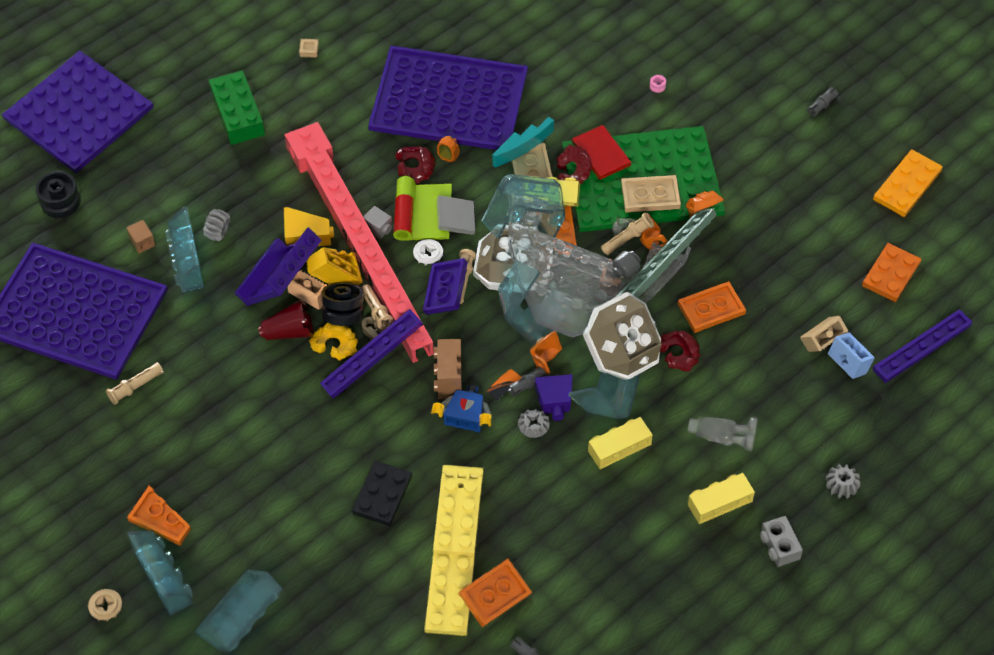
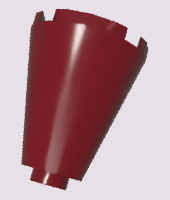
M299 300L262 321L261 326L258 327L261 338L264 337L265 340L312 337V333H314L310 314L304 311L307 308L304 301Z

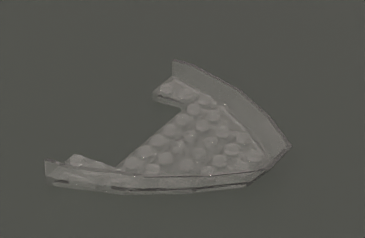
M515 180L509 194L508 246L519 287L536 324L572 338L580 336L588 327L593 309L615 298L640 270L629 279L619 278L613 272L612 259L537 231L548 202L517 191L519 181ZM652 243L644 266L663 248L662 246ZM687 247L685 255L680 253L679 257L669 265L668 269L638 299L645 303L651 300L686 263L691 248Z

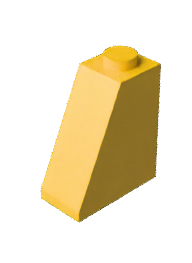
M284 207L286 246L296 243L308 227L322 240L318 246L331 245V238H334V227H330L329 219Z

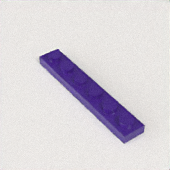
M409 309L320 382V384L334 399L419 329L423 323Z
M959 309L874 365L873 371L884 383H887L971 327L973 322Z

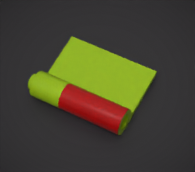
M400 177L397 180L394 238L401 241L450 239V231L438 229L437 198L438 196L452 197V184L416 185L411 177Z

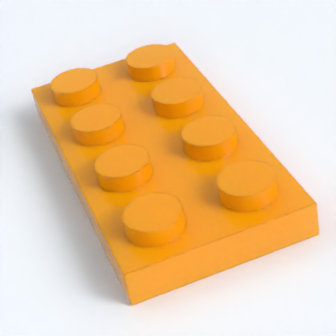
M911 149L875 193L873 200L905 217L940 174L943 166Z

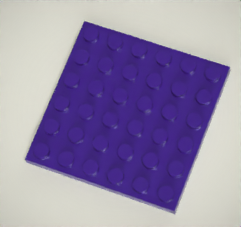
M79 51L5 111L2 117L74 173H77L153 109L154 106L144 96Z

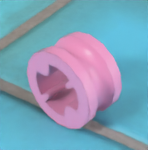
M655 75L650 79V89L653 92L660 93L665 90L666 79L663 76Z

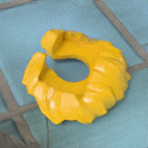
M327 323L323 327L318 328L309 340L312 350L321 354L326 350L325 342L328 339H338L340 346L338 348L332 346L330 355L339 361L357 353L356 345L358 339L355 338V333H352L351 328H348V326Z

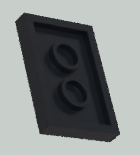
M375 460L352 509V514L391 526L411 481L412 472Z

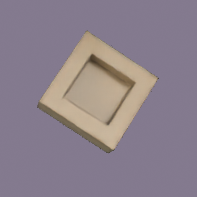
M301 39L300 57H317L318 39Z

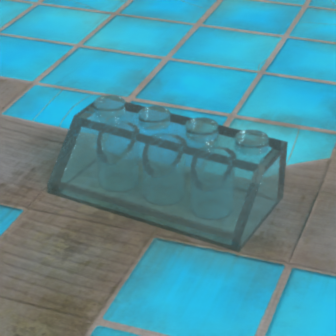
M183 207L168 221L169 230L165 231L167 240L172 242L168 246L170 255L175 257L171 261L173 270L178 272V274L174 275L176 285H180L182 292L204 288L188 208Z
M153 531L128 532L132 549L169 615L171 616L191 605L192 600L190 596L193 595L192 590L188 584H183L182 579L184 577L180 569L173 567L172 564L175 562L170 552L165 553L163 549L165 544L160 536L156 537Z
M247 570L194 632L220 651L230 652L239 645L240 639L251 631L255 621L265 614V609L277 600L282 587L268 572Z

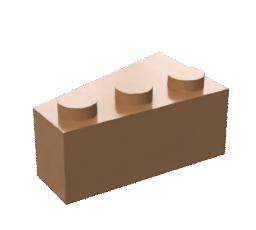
M438 339L437 347H434V359H437V363H434V375H437V380H434V392H438V399H447L449 396L454 395L456 390H462L461 339Z

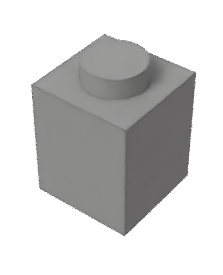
M373 206L363 216L372 234L379 239L385 234H389L392 230L391 216L376 206Z

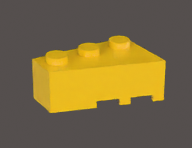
M323 247L312 254L306 261L308 273L329 285L340 282L356 285L363 283L355 252L347 254L343 250L337 252L336 249Z

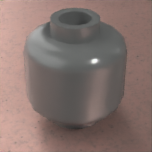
M622 251L612 262L614 274L619 278H631L640 269L641 260L639 256L633 251Z

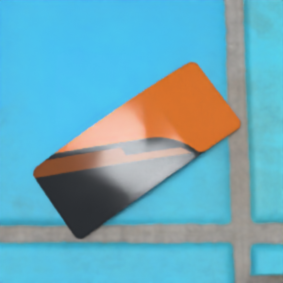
M510 369L487 390V393L494 399L499 400L509 389L508 386L521 379V376Z

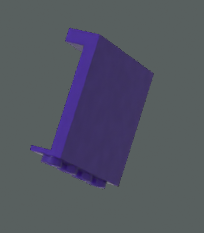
M309 227L294 244L286 246L279 238L275 239L234 294L247 306L281 296L322 240Z

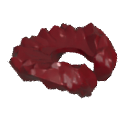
M568 145L563 153L556 158L557 168L566 170V165L570 162H575L577 166L576 171L571 175L560 173L557 177L558 180L575 178L581 185L589 178L592 162L587 151L581 146L573 147Z
M407 146L399 149L395 154V159L400 161L397 166L399 176H409L414 179L415 184H419L423 180H429L436 164L434 156L427 148ZM409 158H415L419 161V165L416 168H409L404 166V161Z
M677 330L660 335L662 344L660 352L665 353L672 345H678L683 349V354L680 356H673L670 352L665 357V362H667L669 368L691 371L692 367L698 364V359L701 356L699 354L700 345L692 335L685 331L679 332Z

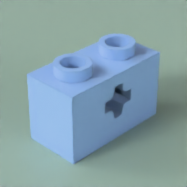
M849 332L835 337L828 352V355L852 379L867 374L875 358Z

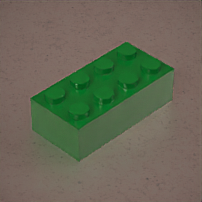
M243 70L209 79L211 94L230 145L265 136L263 121Z

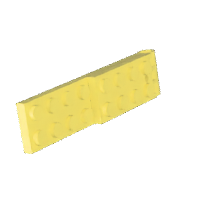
M443 465L425 633L467 636L469 608L458 593L470 585L473 580L483 468Z

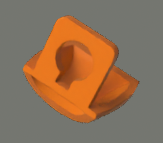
M713 190L697 194L694 198L689 199L686 204L690 218L697 211L723 201V198Z
M652 219L654 227H649L642 232L640 241L647 249L656 253L663 248L668 240L660 234L661 228Z
M556 331L538 339L536 344L530 349L536 368H543L547 375L550 374L547 362L562 350Z

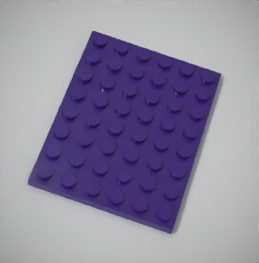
M390 45L368 130L440 141L445 136H451L460 145L498 150L514 133L528 66Z
M32 242L0 293V341L117 380L167 293L168 288L167 285Z

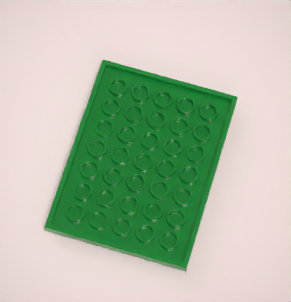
M704 126L612 136L631 161V166L601 180L591 170L589 178L580 185L579 207L574 206L579 232L628 227L630 222H635L641 218L643 213H648L656 223L689 220L690 215L686 208L689 199L704 191L710 192L712 190L721 196ZM572 141L562 142L563 151L568 145L575 147ZM570 162L566 165L568 175L576 171L577 166L575 162ZM676 175L681 203L680 209L625 212L621 179ZM723 201L706 208L714 209L717 214L716 216L725 215Z

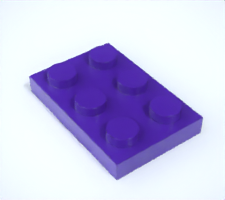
M465 258L432 264L423 306V312L426 315L459 310L468 261Z

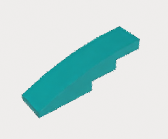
M548 117L538 128L531 125L522 135L514 132L493 154V166L496 168L513 161L542 143L554 132V120Z

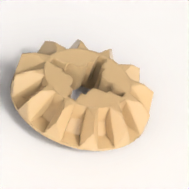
M100 590L90 598L88 603L89 612L98 621H108L112 617L116 618L118 612L121 611L122 599L114 590ZM104 599H106V601L109 604L107 611H105L103 607H101L104 605Z

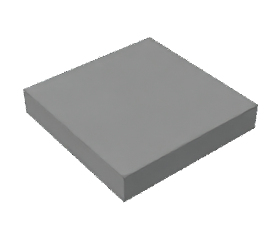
M438 196V229L473 235L475 233L474 201Z

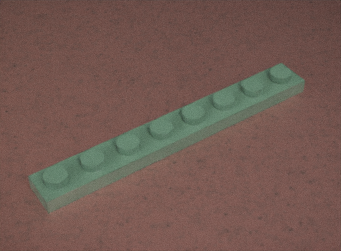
M703 209L697 211L617 296L628 292L639 298L645 293L647 288L668 269L669 265L679 257L680 253L711 223L717 215L715 210Z

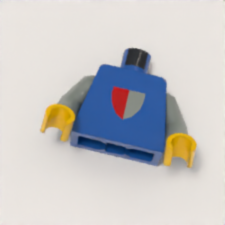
M469 384L466 391L456 390L454 395L449 396L442 403H434L432 406L431 414L438 413L439 417H442L444 413V425L481 432L482 424H488L491 427L492 414L488 404L483 402V396L477 394L479 388L476 385Z

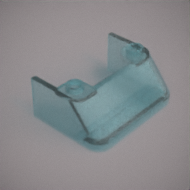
M515 174L506 175L501 180L481 221L497 238H500L507 223L521 220L525 211L541 212L534 227L550 243H553L566 216L561 185L555 179Z
M516 260L503 282L499 285L498 294L505 321L534 346L538 339L557 330L573 303L549 291L540 306L532 304L527 307L526 311L521 308V302L540 275V272Z
M601 372L597 389L591 387L569 392L568 396L588 413L619 420L625 419L630 416L640 374L631 379L624 380Z

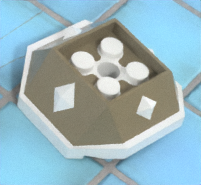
M500 224L479 241L473 276L479 279L488 289L527 294L539 287L548 285L553 250L536 228Z
M626 292L593 309L583 337L598 371L627 380L659 363L662 345L661 337L645 302Z

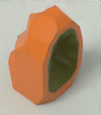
M451 136L441 138L437 145V154L442 160L448 162L456 161L460 153L457 140Z

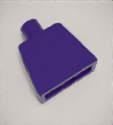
M572 374L535 377V391L541 409L544 411V414L552 413V419L555 421L564 419V412H569L571 409Z

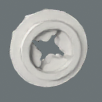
M422 240L413 249L414 259L418 263H424L425 266L427 264H434L437 261L440 262L443 256V248L435 240ZM425 249L431 253V256L425 254Z

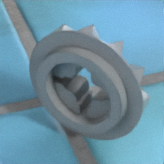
M536 408L531 411L527 409L524 414L521 413L518 420V427L521 433L531 438L543 436L550 426L549 417L544 414V411L540 412ZM536 419L537 424L530 426V420L534 421Z

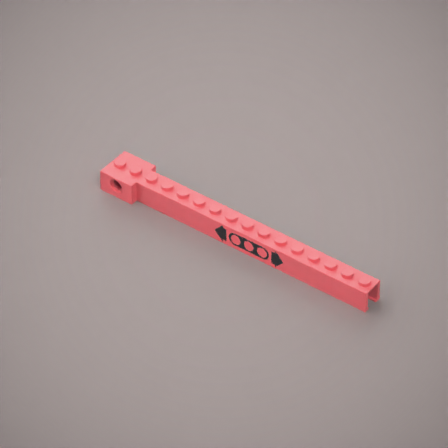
M316 122L285 134L287 150L299 172L308 171L351 252H355L357 262L381 305L387 307L388 315H391L395 322L411 309L419 318L332 162L334 161L332 146L319 123ZM424 325L402 342L412 363L418 361L416 350L422 347L425 349L428 357L434 355L433 341Z

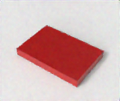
M603 125L572 138V144L575 147L581 146L587 151L591 158L592 171L599 180L631 166V161Z

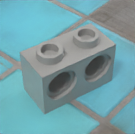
M786 516L763 523L760 538L764 544H767L770 559L775 561L777 567L800 560L803 550ZM772 532H777L780 535H774ZM780 549H786L788 552H782Z

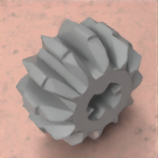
M213 209L209 212L203 228L204 236L214 241H221L229 228L230 215L220 209Z
M838 464L836 468L832 467L826 476V487L831 489V495L837 493L838 498L844 495L848 499L850 494H856L861 483L859 481L860 474H855V468L848 469V464L842 468Z

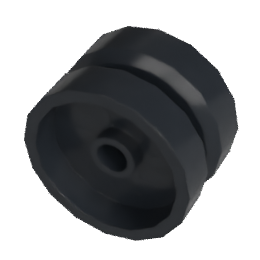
M52 171L38 180L36 194L41 209L47 216L65 218L77 211L81 198L76 181L72 175L63 171Z
M340 282L327 285L321 291V301L323 304L322 318L324 321L332 325L346 326L356 324L363 319L364 307L362 303L364 301V292L360 286L353 283Z

